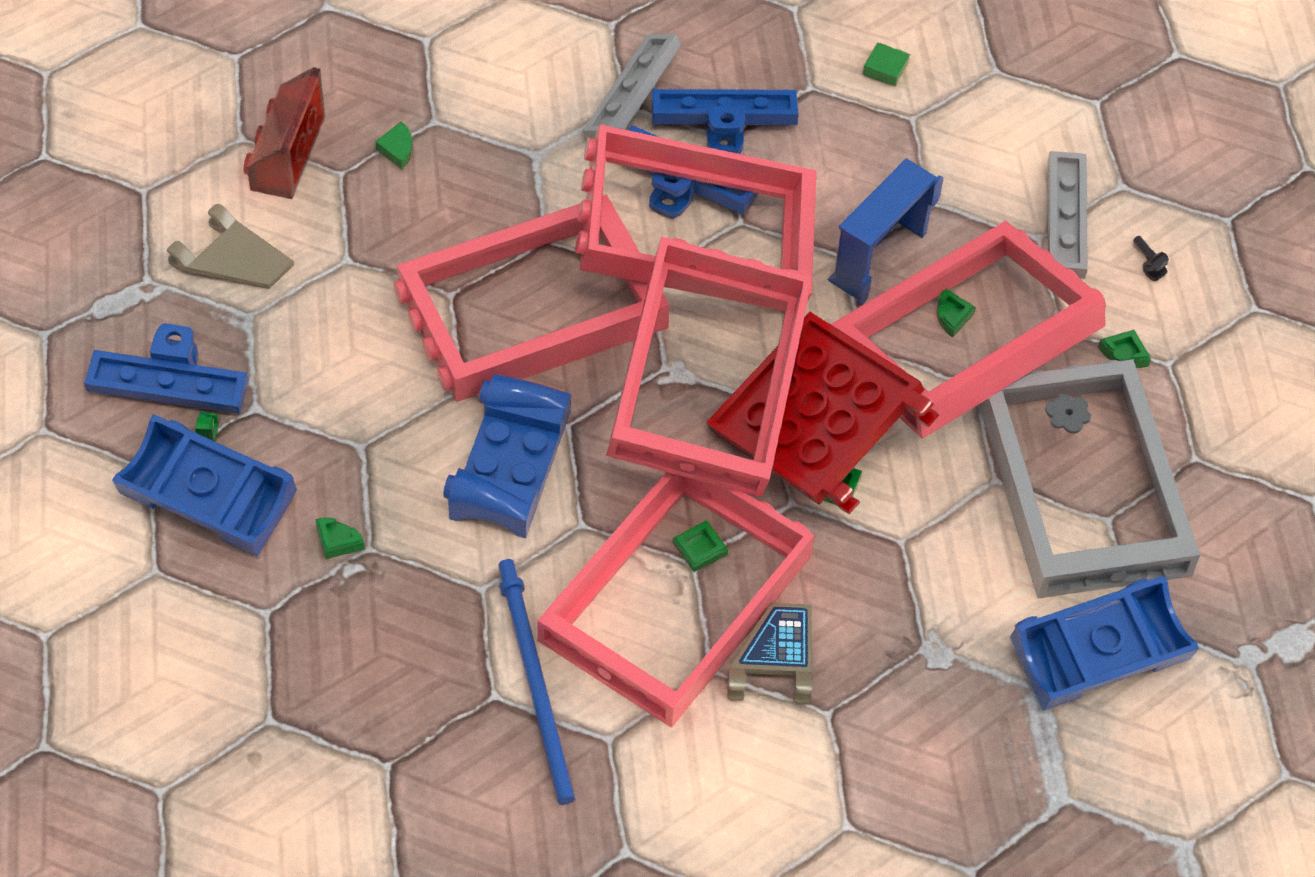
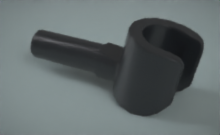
M1136 236L1133 242L1147 259L1143 263V271L1150 280L1157 281L1168 272L1165 267L1169 262L1168 255L1164 252L1156 254L1141 236Z

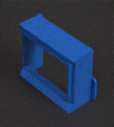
M906 158L838 226L841 233L835 272L827 280L856 298L857 304L863 305L868 299L872 277L869 276L873 248L898 223L923 238L927 233L931 207H934L940 199L944 178L940 175L936 177Z

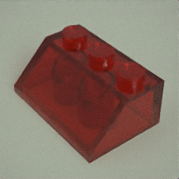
M315 67L281 84L276 97L270 98L266 110L267 119L264 126H258L255 135V148L253 153H247L244 161L243 172L248 175L250 191L293 199L325 119L321 69Z

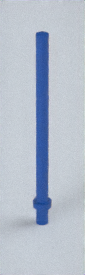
M505 559L498 563L502 579L499 585L502 596L506 597L558 803L560 805H567L575 801V796L522 595L525 590L524 582L517 576L514 561L512 559Z

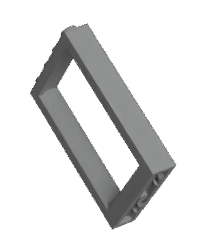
M1133 359L1125 361L1109 360L1102 364L1087 366L1072 365L1065 369L1050 371L1034 370L979 404L1037 599L1128 586L1140 579H1147L1149 581L1165 575L1167 580L1193 576L1200 553ZM1121 389L1171 538L1053 555L1007 404L1057 398L1060 394L1072 396Z

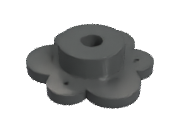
M1060 394L1057 397V401H1050L1045 407L1046 414L1052 418L1051 425L1057 429L1064 428L1072 434L1080 432L1083 424L1089 423L1091 419V414L1087 411L1088 403L1082 397L1076 396L1071 398L1067 394Z

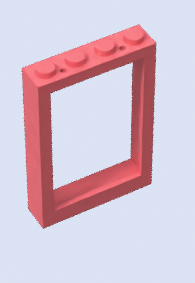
M599 125L594 139L588 138L584 151V160L589 161V169L586 168L584 170L581 182V191L587 193L586 200L583 199L578 214V222H582L584 225L583 231L578 233L575 253L581 254L579 270L649 283L655 256L598 244L605 163L610 162L784 199L780 269H792L802 275L812 277L816 170L605 125ZM668 273L664 287L781 311L786 310V305ZM811 283V288H810L808 300H809L810 296L812 295V283Z
M604 195L602 197L599 235L605 246L640 253L609 197ZM581 203L397 265L398 281L394 282L397 298L401 304L407 303L410 309L408 310V316L411 326L415 332L421 331L424 337L422 343L425 353L430 361H436L439 367L437 368V374L444 390H451L456 402L479 395L484 380L491 381L494 374L524 379L635 339L648 283L625 279L638 303L464 363L425 288L426 285L578 234L579 231H583L584 223L578 222ZM663 293L653 333L664 330L669 326L670 304Z
M1007 221L1000 223L831 324L901 368L868 338L939 296L943 290L951 289L1006 255L1069 305L931 391L925 389L921 395L933 402L934 405L931 409L939 414V417L931 426L923 425L908 410L900 416V419L922 439L1106 326V301L1100 291L1088 286L1079 279L1072 269L1064 267L1054 259L1048 250L1041 249L1029 239L1025 232L1017 230Z
M661 237L654 258L606 456L762 497L771 476L813 277L802 275L796 270L780 269L765 265L756 259H743L732 256L719 249L695 246L682 239ZM667 273L786 305L753 460L630 428Z
M666 472L538 619V642L672 728L761 619L770 603L775 602L810 559L814 534L810 533L800 522L791 521L776 512L769 503L758 501L747 493ZM686 495L786 558L679 689L674 691L572 624L680 498Z

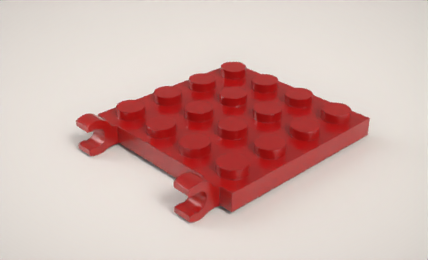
M809 311L803 320L771 472L818 505L826 497H829L841 510L850 514L860 502L852 496L854 491L848 485L841 482L906 410L927 427L931 426L939 417V414L931 409L934 405L933 402L921 395L925 389L920 380ZM777 347L706 422L712 432L751 459L754 458Z

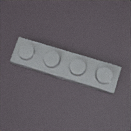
M649 34L645 37L582 130L587 140L588 138L594 139L599 125L626 129L680 48L681 43L676 34Z
M1050 151L1048 158V251L1055 260L1067 269H1072L1079 278L1085 279L1088 270L1087 154Z

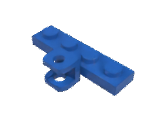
M652 89V123L707 125L708 148L740 154L743 150L745 125H798L797 91ZM722 140H728L731 142V144L722 145L719 142Z
M634 125L628 129V131L656 136ZM644 170L653 174L652 186L655 188L650 195L649 207L671 218L680 216L693 201L694 193L742 215L759 195L758 193ZM670 199L675 203L672 205H666L662 202V200Z
M167 323L160 325L151 345V358L99 350L93 351L84 382L87 391L236 414L241 412L249 381L247 372L197 365L198 349L194 343V335L190 327ZM178 335L181 337V341L172 340L169 337Z

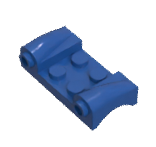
M494 374L491 381L484 380L480 390L479 403L484 404V418L465 469L459 468L455 476L448 475L443 497L449 499L450 520L459 521L469 518L488 520L504 526L518 537L526 538L571 412V394L530 381Z
M155 414L149 420L145 437L138 452L123 470L116 473L112 479L120 494L152 509L155 506H159L218 533L222 541L257 557L297 492L294 478L287 471L279 467L272 468L192 432L177 421H168Z
M1165 575L1149 581L1147 579L1137 580L1126 586L1125 589L1037 618V616L1028 617L1018 622L1010 635V640L1043 711L1079 699L1084 692L1151 669L1156 672L1191 660L1199 650L1197 642L1185 631L1175 613Z

